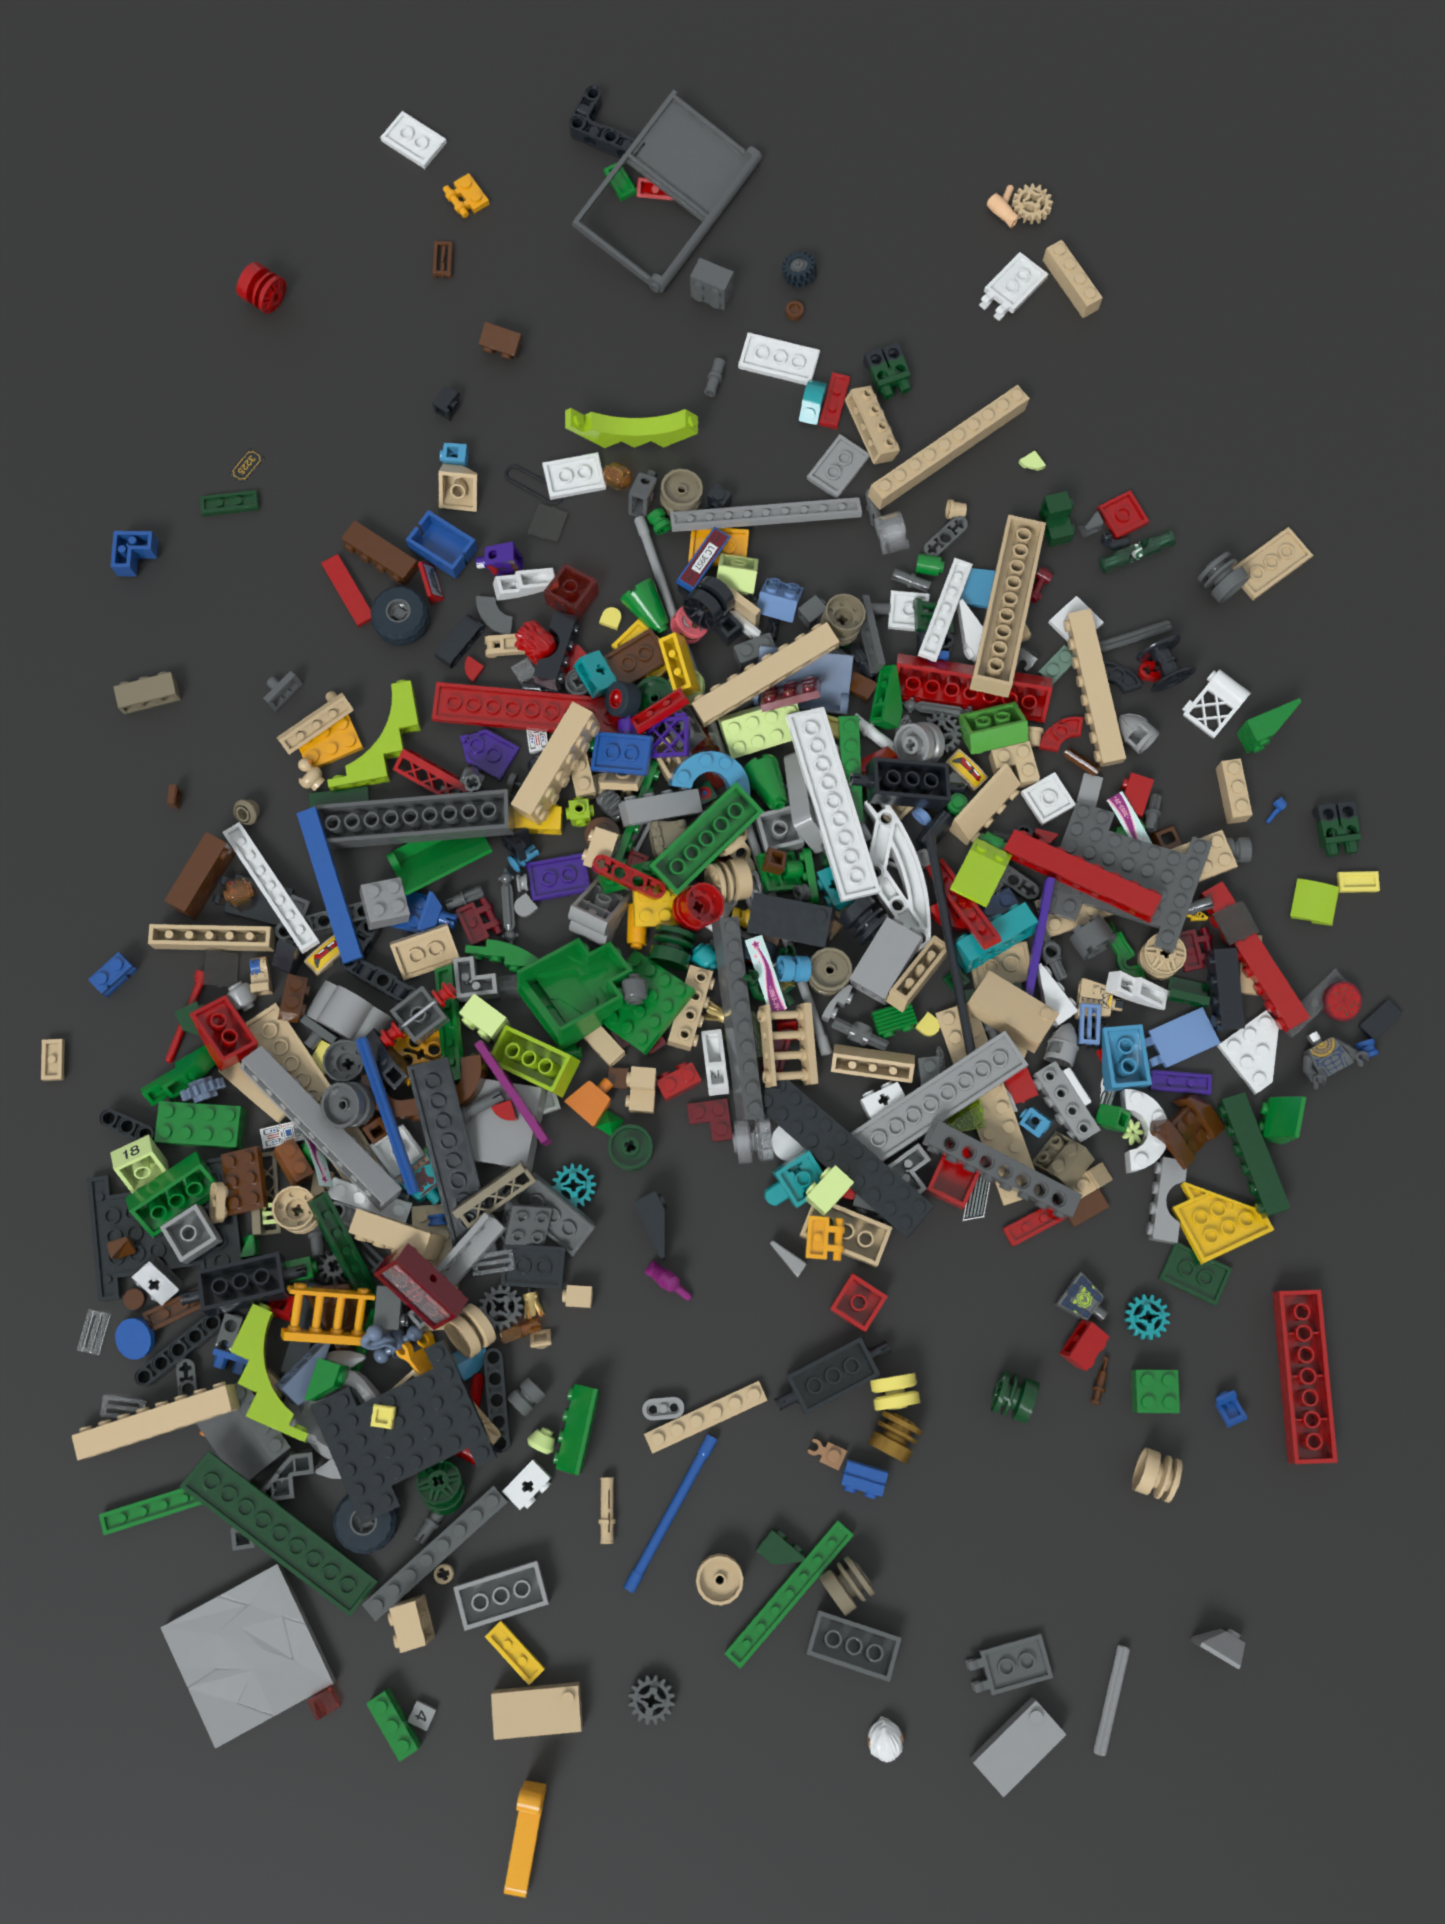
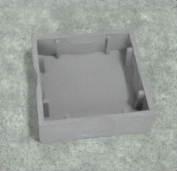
M485 1079L480 1094L472 1103L493 1093L497 1089L501 1091L505 1101L511 1100V1098L499 1081ZM513 1083L539 1123H541L547 1091L541 1087ZM514 1103L518 1118L516 1121H508L498 1117L493 1112L492 1107L471 1117L470 1121H465L475 1163H491L504 1168H511L522 1160L529 1171L532 1172L537 1148V1137Z

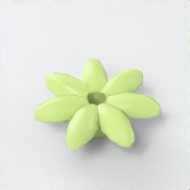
M1132 1119L1129 1120L1126 1133L1123 1135V1139L1129 1138L1130 1145H1133L1134 1141L1141 1143L1139 1135L1144 1134L1143 1130L1138 1129L1140 1122L1137 1121L1134 1124Z

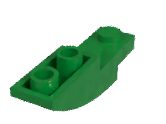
M487 939L486 947L470 945L465 947L467 957L473 956L476 961H482V958L490 959V962L501 963L504 960L505 967L511 972H517V970L538 960L530 952L498 940Z
M203 1045L175 1062L176 1068L140 1088L141 1093L152 1106L167 1097L173 1100L180 1095L181 1091L189 1088L188 1083L204 1077L216 1063L210 1056L206 1046Z

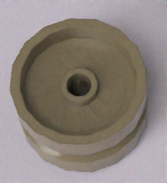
M688 469L672 470L665 475L661 483L660 505L668 516H670V512L699 510L703 490L701 479Z
M824 948L817 951L811 957V976L808 982L816 993L823 996H834L848 986L849 978L852 975V964L849 957L843 951L836 948ZM826 970H828L829 972H830V971H833V973H832V974H828V973L826 972Z

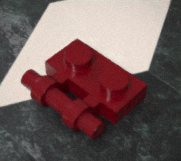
M487 897L479 900L482 906L477 909L474 902H471L455 910L472 946L490 939L487 932L493 929L496 936L503 933L500 927L501 922L496 918L493 912L494 907L492 903H489ZM486 914L489 922L484 924L480 915Z
M1208 927L1201 928V936L1198 937L1196 929L1181 932L1179 939L1186 948V960L1182 966L1183 973L1205 968L1203 961L1206 951L1213 950L1211 943L1213 938L1209 934ZM1200 943L1204 945V954H1201Z

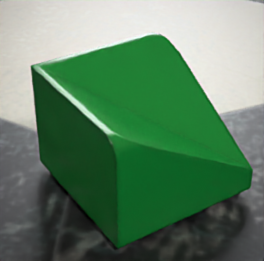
M255 1235L244 1237L242 1239L243 1250L240 1258L247 1259L259 1256L258 1237Z

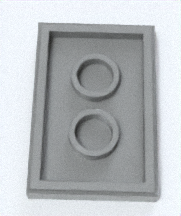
M839 434L807 475V480L835 499H838L869 460L870 455Z

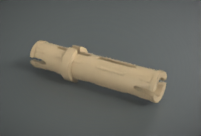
M614 1477L600 1478L601 1519H598V1524H601L600 1544H614Z

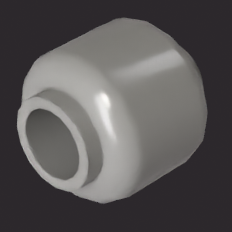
M240 981L228 988L229 992L226 996L236 1010L243 1009L245 1012L255 1006L253 1002L257 999V995L251 993L249 983Z

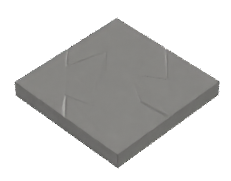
M280 1563L161 1627L215 1749L336 1682L295 1591Z

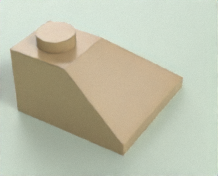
M443 463L439 470V508L477 512V473L462 465Z

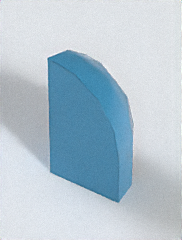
M481 1347L480 1353L472 1359L464 1357L459 1351L452 1354L464 1381L482 1368L486 1348Z

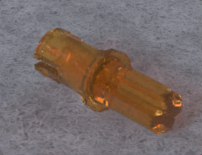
M538 1317L522 1324L518 1323L511 1330L507 1329L500 1332V1339L503 1344L518 1338L524 1339L526 1335L542 1330L540 1322L538 1323Z

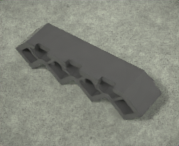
M313 1448L291 1450L260 1490L275 1501L294 1498L293 1476L314 1474ZM231 1526L233 1551L255 1548L253 1542Z

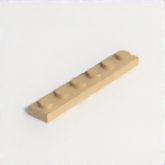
M757 1381L655 1428L644 1435L653 1454L767 1401L760 1382Z

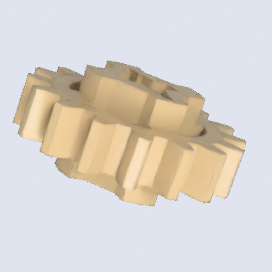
M1033 183L1030 188L1024 185L1023 190L1019 188L1017 194H1014L1012 201L1013 211L1018 213L1019 219L1024 218L1023 223H1026L1027 220H1030V224H1033L1034 220L1040 223L1041 218L1046 220L1047 215L1051 212L1053 204L1051 194L1046 195L1047 189L1041 190V185L1037 188L1034 187Z

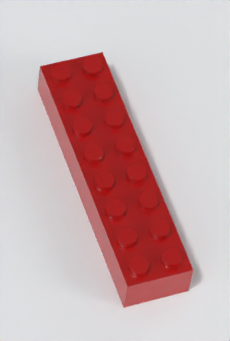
M1321 1290L1272 1292L1288 1463H1338Z

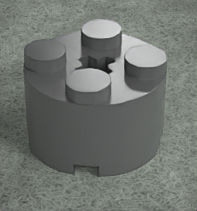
M1099 914L1093 916L1086 925L1080 924L1072 930L1074 934L1070 936V942L1083 960L1099 955L1107 949L1106 945L1109 941L1113 944L1117 939L1108 923Z

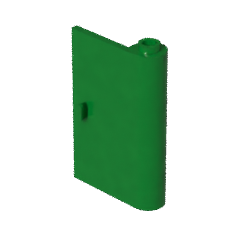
M485 837L408 843L386 854L397 878H401L404 893L407 896L493 851Z

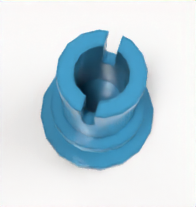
M533 844L525 851L527 859L521 862L515 857L507 856L511 867L517 873L520 872L519 867L526 866L525 863L539 855L538 850L534 849L536 847Z

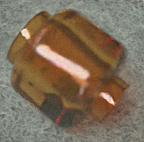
M612 462L603 469V480L608 486L618 491L629 486L632 476L630 475V469L618 462Z
M244 878L227 882L225 885L226 890H223L225 901H230L234 907L251 902V897L254 896L250 881L246 882Z

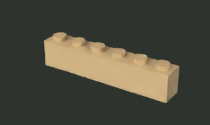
M150 924L148 944L154 949L274 951L276 933L271 927Z

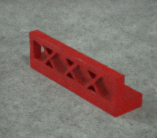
M411 749L402 750L392 769L436 795H442L445 791H447V794H451L450 790L455 788L463 793L470 792L465 789L464 784L459 782L460 777ZM404 759L410 761L412 770L404 771L400 768ZM426 770L429 779L425 781L420 780L417 771ZM434 780H443L446 789L437 790Z

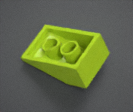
M976 838L950 890L987 907L1012 855Z

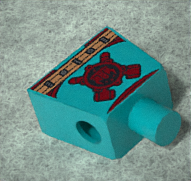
M424 1154L411 1164L419 1187V1192L411 1196L419 1203L428 1198L432 1205L436 1206L441 1202L437 1191L438 1187L431 1161L428 1155ZM400 1173L394 1178L400 1183V1186L407 1192Z

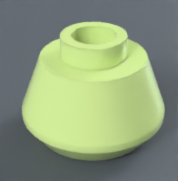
M544 1427L541 1430L536 1429L527 1438L528 1445L542 1453H552L555 1444V1438L552 1436L553 1432Z

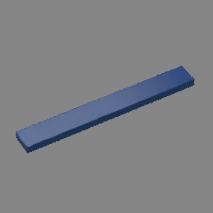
M312 807L296 813L342 962L347 964L364 958L317 807Z

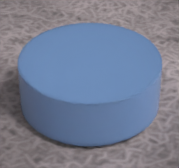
M916 807L912 811L913 817L920 824L927 825L931 821L929 814L922 808Z

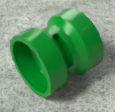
M663 508L655 509L647 516L649 523L654 526L653 530L656 535H662L671 529V522L666 518V512Z

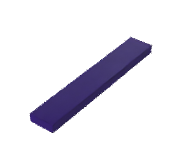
M1046 877L1037 919L1038 924L1035 930L1024 992L1032 997L1055 878Z

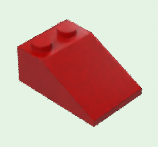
M226 995L189 1014L210 1056L220 1071L242 1061L243 1058L258 1048V1041Z

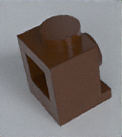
M377 1114L372 1116L366 1124L359 1126L373 1145L387 1136L384 1123Z

